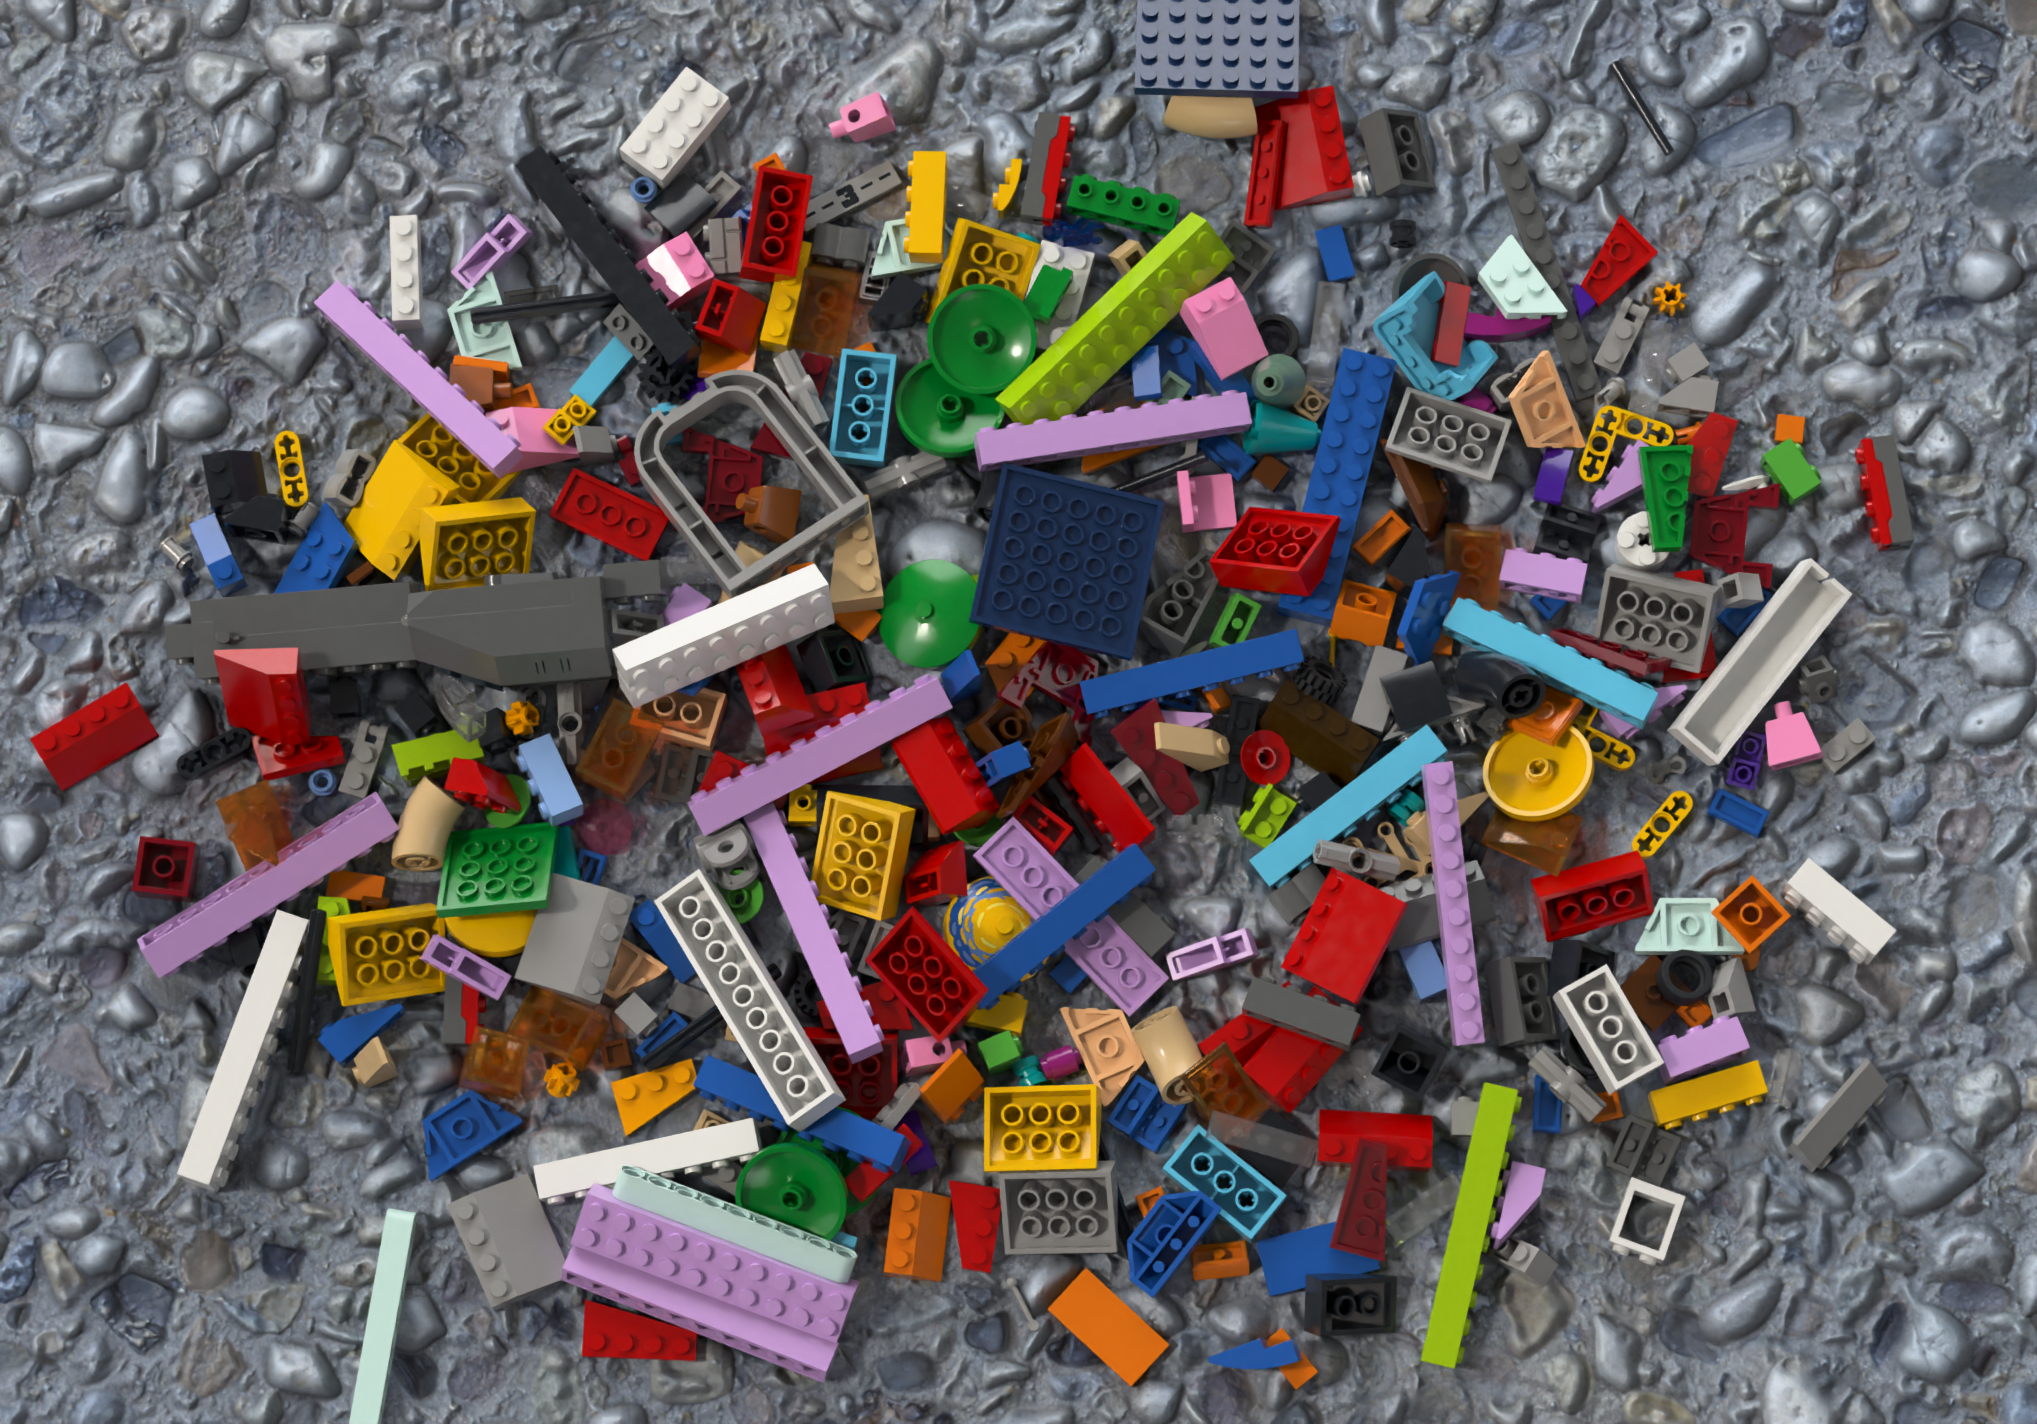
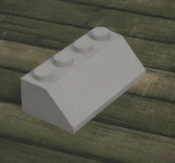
M1867 1058L1786 1150L1811 1173L1817 1167L1822 1171L1832 1159L1829 1155L1831 1150L1835 1146L1841 1149L1851 1137L1847 1132L1854 1125L1859 1128L1869 1117L1865 1113L1871 1105L1877 1108L1887 1096L1883 1092L1888 1086L1887 1082Z

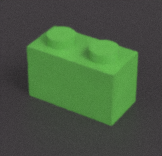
M1791 438L1763 454L1760 460L1761 465L1774 484H1780V493L1790 507L1818 490L1821 484L1820 473L1815 466H1809L1804 458L1806 455L1799 443L1794 444Z
M1239 593L1231 595L1207 645L1215 649L1245 641L1262 605Z
M1009 1030L978 1043L980 1056L990 1077L1011 1069L1014 1063L1021 1060L1020 1056L1024 1055L1018 1036L1012 1037Z

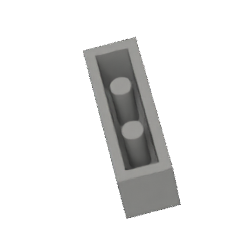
M1379 645L1375 647L1351 721L1373 736L1381 738L1384 730L1389 732L1394 716L1389 715L1391 706L1387 704L1379 678L1410 668L1411 664L1406 663L1407 654Z

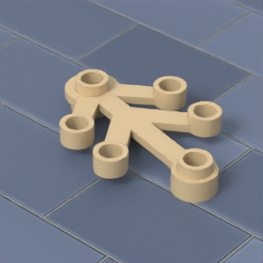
M1382 822L1378 826L1377 835L1386 841L1393 854L1363 847L1362 842L1356 837H1348L1342 842L1344 845L1399 857L1400 868L1398 875L1406 870L1417 873L1408 880L1427 875V870L1432 867L1431 856L1424 855L1405 835V844L1413 847L1420 862L1409 859L1394 834L1393 825L1389 822ZM1384 826L1389 827L1391 833L1383 835L1380 829ZM1356 853L1353 856L1352 861L1361 858L1360 855ZM1366 876L1363 882L1366 883L1369 879H1373L1377 883L1375 888L1379 889V886L1388 880Z

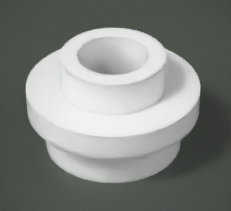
M1358 171L1357 175L1352 176L1356 197L1363 196V198L1368 197V191L1372 190L1368 175L1363 176L1362 171Z

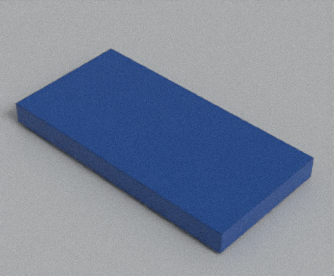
M1336 1222L1256 1241L1270 1297L1305 1289L1306 1274H1366L1380 1270L1378 1260L1330 1248L1329 1244Z

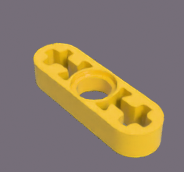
M283 431L276 436L274 442L283 497L291 509L301 510L305 502L310 501L301 443L295 433ZM285 439H290L292 443L295 442V444L290 446L293 457H288L284 446H281L285 444ZM289 464H297L300 467V471L297 476L288 477L285 475V468ZM291 484H297L299 493L304 494V496L299 498L300 502H295L290 498L294 496Z
M1684 791L1673 792L1634 837L1631 843V851L1638 850L1640 846L1638 841H1646L1650 835L1645 832L1648 829L1655 837L1649 844L1651 851L1644 850L1640 852L1638 850L1643 860L1651 858L1689 814L1693 805L1690 795ZM1681 798L1684 799V807L1686 809H1678L1672 817L1669 812L1675 805L1673 800L1679 801ZM1658 818L1666 819L1670 825L1669 830L1664 833L1658 832L1654 828V821Z

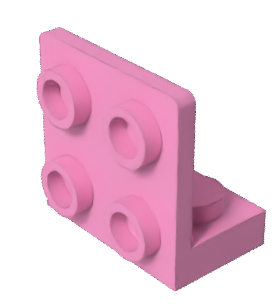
M1188 470L1177 471L1182 533L1227 529L1236 526L1233 483L1230 473L1189 477Z

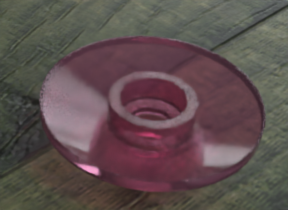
M610 799L598 800L588 805L583 811V815L580 816L578 825L579 835L584 845L591 851L602 855L615 854L624 849L632 838L634 828L632 817L626 807ZM602 822L608 825V830L605 833L599 829Z

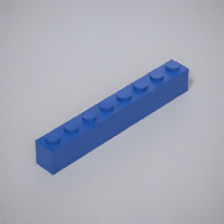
M1292 629L1081 681L1080 687L1087 714H1094L1095 718L1111 715L1110 709L1121 707L1122 712L1138 708V702L1147 700L1149 702L1154 697L1157 703L1165 702L1164 696L1175 694L1176 699L1192 695L1191 689L1202 687L1203 692L1218 689V683L1228 680L1230 685L1246 682L1245 676L1256 674L1257 679L1273 675V669L1281 667L1284 668V672L1301 668L1300 663L1305 662L1298 629Z
M1136 843L1127 846L972 970L989 989L977 1010H982L984 1007L987 1011L1000 1002L999 995L1006 990L1011 993L1022 984L1020 979L1027 973L1033 975L1044 966L1042 961L1049 955L1052 958L1059 955L1066 949L1064 946L1065 942L1070 938H1073L1074 941L1088 931L1085 926L1093 920L1096 923L1101 921L1109 914L1107 909L1114 903L1119 906L1131 896L1129 893L1131 889L1136 885L1141 888L1153 879L1150 874L1156 869Z
M709 1055L706 1056L693 1083V1086L700 1092L699 1096L707 1101L714 1103L715 1099L724 1102L723 1106L737 1113L740 1109L747 1111L750 1118H754L761 1123L764 1122V1119L773 1122L772 1126L782 1132L788 1133L789 1129L798 1132L797 1137L809 1143H813L814 1139L823 1143V1148L837 1153L838 1150L848 1153L847 1157L861 1164L863 1160L873 1163L872 1168L887 1174L888 1170L898 1173L911 1145L910 1140L906 1136L836 1107L799 1132L786 1123L758 1075Z

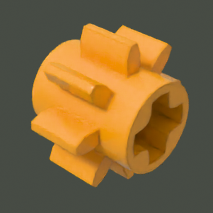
M1666 281L1663 289L1656 287L1655 294L1659 297L1654 298L1652 304L1659 306V314L1666 312L1673 317L1676 309L1684 310L1685 305L1680 301H1684L1687 298V294L1681 293L1679 290L1681 284L1673 286L1670 285L1669 281ZM1674 297V300L1670 302L1665 301V298Z
M520 700L511 703L512 709L505 711V723L508 729L513 731L514 735L521 733L524 736L533 733V727L539 725V713L536 707L531 705L530 701L523 703Z
M567 1063L553 1064L551 1070L547 1069L543 1081L548 1083L546 1086L548 1092L557 1098L570 1097L573 1091L576 1092L580 1080L576 1078L577 1072L575 1068Z

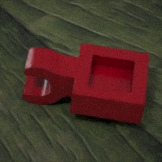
M625 435L616 440L624 456V459L618 461V464L630 487L641 483L635 461L634 450Z

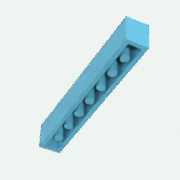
M1458 597L1443 624L1444 635L1477 651L1495 652L1511 656L1536 672L1544 683L1642 730L1658 701V692L1650 684L1640 682L1639 684L1631 680L1630 676L1623 671L1615 670L1614 672L1606 668L1604 663L1595 658H1590L1589 660L1581 656L1579 651L1570 646H1565L1564 648L1555 644L1551 637L1532 633L1522 623L1516 622L1514 624L1509 622L1497 611L1491 610L1488 612L1480 608V605L1472 599L1466 598L1463 600Z
M1426 724L1249 860L1251 865L1271 890L1275 887L1280 888L1291 880L1289 876L1295 871L1299 870L1301 872L1314 863L1312 861V858H1314V847L1319 839L1335 842L1342 835L1344 838L1352 835L1358 829L1356 825L1363 819H1366V821L1371 820L1380 812L1378 808L1385 802L1392 804L1402 796L1400 792L1408 785L1414 787L1422 781L1421 765L1446 762L1445 756L1448 755V750Z

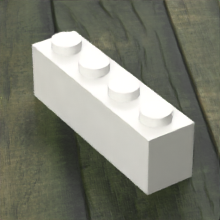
M417 215L390 216L392 321L396 330L423 329L421 224Z

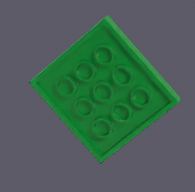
M550 822L515 825L506 829L493 827L451 831L446 845L436 912L438 918L549 908L559 826L552 827Z

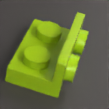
M1268 783L1265 789L1262 787L1258 789L1252 799L1255 802L1254 807L1250 812L1245 810L1237 823L1241 826L1239 835L1262 849H1265L1274 842L1297 805L1296 802L1273 789L1274 786Z

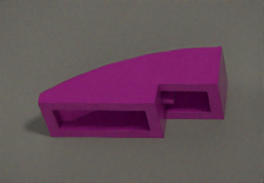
M1498 307L1495 317L1468 312L1463 338L1465 341L1482 340L1486 343L1516 341L1548 331L1551 317L1541 315V319H1529L1526 317L1506 319Z

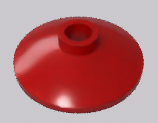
M1270 730L1256 731L1248 736L1243 743L1241 749L1242 768L1248 778L1259 785L1276 784L1285 777L1289 770V748L1279 734ZM1260 754H1261L1262 757H1263L1262 763H1261L1260 760H1259V755H1260Z

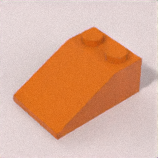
M958 1048L919 1089L921 1100L946 1125L950 1120L955 1123L966 1111L963 1107L970 1100L975 1102L984 1093L982 1087L985 1085V1080L966 1055Z

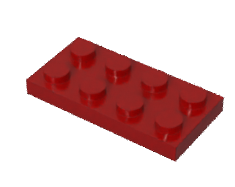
M574 467L549 514L551 519L640 561H649L670 522L661 508Z

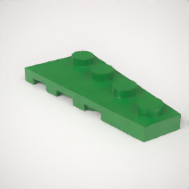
M1693 445L1639 447L1637 452L1652 553L1679 552L1683 544L1686 517L1685 507L1688 499L1687 489L1691 472L1690 462L1691 455L1693 454Z

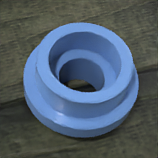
M642 176L632 182L630 192L635 201L645 204L651 202L656 197L658 189L653 179ZM642 187H647L649 192L643 195L639 193V190Z
M318 769L311 774L309 787L317 796H328L336 789L337 779L332 771ZM321 779L328 780L326 787H319L318 783Z

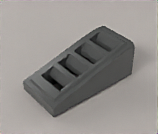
M868 251L858 296L859 304L874 306L891 282V277L874 279L884 281L883 285L868 283L869 279H871L870 272L874 265L872 262L877 254L874 251ZM867 288L880 290L881 295L868 293Z

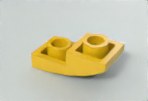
M1011 159V168H1005V184H999V192L993 193V209H998V218L1003 219L1017 196L1022 176V159Z
M575 394L562 409L559 408L546 422L542 430L564 446L574 437L573 427L585 426L595 416L596 410Z

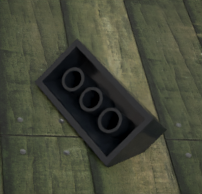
M818 784L816 799L817 844L827 791L889 801L916 809L908 851L929 850V810L915 786Z

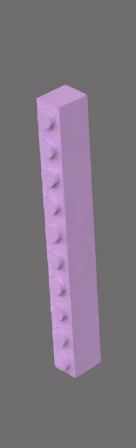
M337 280L314 302L320 313L496 477L501 479L524 457L519 450L520 442L512 434L509 433L506 436L501 431L503 427L492 416L487 419L483 415L484 409L475 400L469 402L465 398L467 394L458 384H449L446 381L448 376L438 366L433 369L429 365L431 361L421 350L415 352L410 348L413 344L402 333L397 336L393 332L394 326L385 317L380 320L375 315L377 311L369 302L365 301L362 303L358 300L359 294L349 284L344 287Z
M1229 390L1223 392L1222 396L1211 397L1210 394L1196 396L1195 400L1184 401L1183 398H1176L1163 405L1150 402L1141 405V408L1137 409L1124 406L1116 408L1114 412L1110 413L1097 410L1088 413L1084 417H1077L1071 414L1061 417L1058 421L1050 422L1049 419H1039L1034 421L1033 424L1025 426L1022 423H1012L1007 425L1005 429L996 430L995 427L982 428L979 430V433H976L973 440L979 472L1001 469L1003 462L1022 466L1245 432L1252 425L1246 392L1238 393L1237 390Z
M929 674L923 675L914 680L915 685L906 690L904 687H900L889 693L890 698L881 703L879 700H875L864 707L865 711L857 715L853 712L842 717L840 724L832 728L830 725L820 728L815 732V737L807 741L805 738L795 741L790 745V750L782 754L780 751L768 755L765 758V763L757 767L755 764H751L740 771L741 775L732 780L730 777H726L715 784L716 788L709 792L701 790L690 797L691 801L687 802V805L702 834L706 836L953 708L939 679L935 675L931 677Z
M1453 761L1421 765L1452 1043L1453 1046L1485 1043Z
M772 802L743 816L746 827L754 841L758 854L852 1064L882 1052L883 1048L880 1041L885 1040L879 1024L873 1026L870 1017L874 1015L868 1000L862 1002L859 995L863 991L857 975L851 977L848 969L852 967L850 959L846 952L840 953L837 945L842 943L836 928L830 929L827 924L831 917L825 904L819 906L816 897L820 896L815 881L809 882L805 873L810 871L804 857H797L795 850L799 846L793 833L787 834L784 826L788 825V821L783 810L777 811Z
M574 1245L562 1267V1281L822 1383L825 1382L837 1355L838 1342L834 1343Z

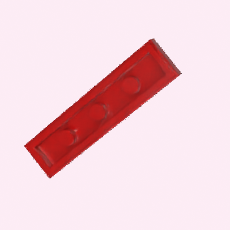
M1257 120V134L1255 135L1244 226L1247 228H1272L1286 122L1283 120Z

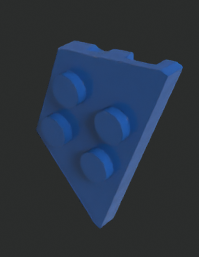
M1162 328L1143 347L1158 345L1160 350L1161 378L1163 379L1168 370H1170L1191 385V389L1185 397L1191 399L1192 396H1198L1195 360L1188 353L1189 343L1193 340ZM1132 358L1118 371L1133 377Z
M324 502L274 594L332 589L338 585L359 545L348 533L343 522L336 516L333 508Z
M1448 570L1446 575L1435 574L1428 579L1415 580L1397 631L1400 641L1404 643L1407 656L1414 658L1415 664L1413 666L1430 661L1436 642L1440 638L1444 619L1450 610V603L1461 573Z
M468 1090L423 1119L428 1178L431 1182L435 1181L522 1125L523 1121L518 1116L511 1114L475 1091Z

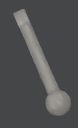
M1014 1277L1008 1278L1006 1285L1012 1289L1029 1322L1028 1329L1032 1332L1037 1331L1039 1323L1033 1319L1017 1288V1280Z

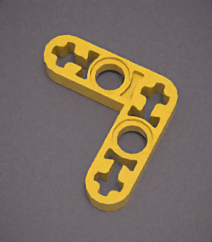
M1609 405L1602 407L1596 415L1578 470L1579 476L1586 483H1595L1600 480L1616 435L1636 442L1640 439L1649 446H1669L1674 436L1672 428L1666 423ZM1608 411L1613 412V418L1616 419V422L1609 424L1607 430L1613 432L1612 436L1605 432L1595 431L1596 427L1603 428L1604 419L1601 418V415H1606ZM1631 420L1640 421L1643 426L1641 433L1637 435L1629 433L1627 430L1628 422ZM1647 423L1653 425L1651 431L1659 432L1660 429L1666 430L1665 435L1669 436L1668 440L1663 439L1661 443L1656 442L1657 437L1651 434L1648 435V440L1644 439L1643 436L1647 431ZM1596 437L1605 438L1608 443L1607 449L1603 452L1595 451L1592 448L1593 439ZM1588 452L1595 457H1604L1603 462L1597 460L1595 469L1599 473L1593 474L1591 478L1587 477V471L1583 470L1584 466L1589 467L1592 457H1587Z
M1591 705L1592 713L1588 716H1582L1578 713L1570 725L1576 727L1583 736L1585 732L1589 733V736L1586 738L1588 744L1594 738L1601 739L1605 744V749L1602 752L1596 753L1592 751L1594 759L1617 771L1630 769L1635 760L1633 749L1590 727L1598 708ZM1611 744L1615 746L1612 752L1618 755L1622 751L1626 752V758L1630 761H1624L1622 764H1619L1617 756L1610 754L1609 759L1604 756L1608 753Z

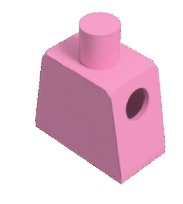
M879 92L841 107L842 119L829 124L834 139L848 134L854 142H860L897 130L889 106Z
M1790 701L1775 704L1774 710L1777 719L1765 723L1768 763L1771 770L1776 771L1824 758L1803 712L1793 714Z
M933 1036L905 1040L899 1049L904 1078L937 1071L958 1048L967 1056L964 1039L950 1042V1039L947 1038L941 1043ZM933 1050L937 1051L940 1056L936 1055Z

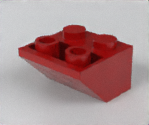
M714 278L695 326L696 335L700 339L748 355L767 304L740 287Z
M453 757L444 789L453 793L454 799L467 803L471 802L470 807L486 811L487 807H492L491 810L502 814H507L508 810L520 812L521 805L507 776L475 760Z
M1032 796L1012 816L1053 858L1057 856L1073 835V827Z
M959 840L924 851L905 876L906 904L935 906L949 902L953 898L968 896L964 841Z

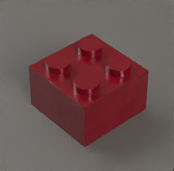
M140 836L132 891L137 897L192 903L201 848L196 842Z

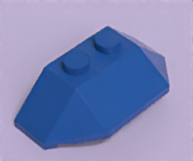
M1201 1190L1162 1195L1127 1240L1130 1281L1154 1298L1174 1277L1202 1241L1223 1208Z

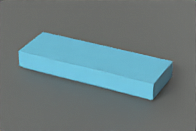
M614 336L572 386L569 393L572 396L576 394L593 408L633 360V354Z

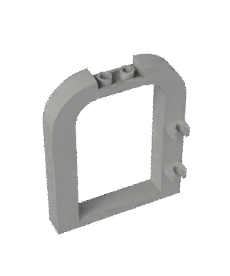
M729 370L709 376L704 379L707 390L696 393L684 405L674 407L666 416L659 409L653 412L641 426L634 447L635 461L643 486L730 599L758 587L870 513L868 500L780 388L765 376L746 370ZM731 403H741L750 406L758 413L833 509L832 513L749 567L745 566L662 457L665 445L674 436L719 407Z

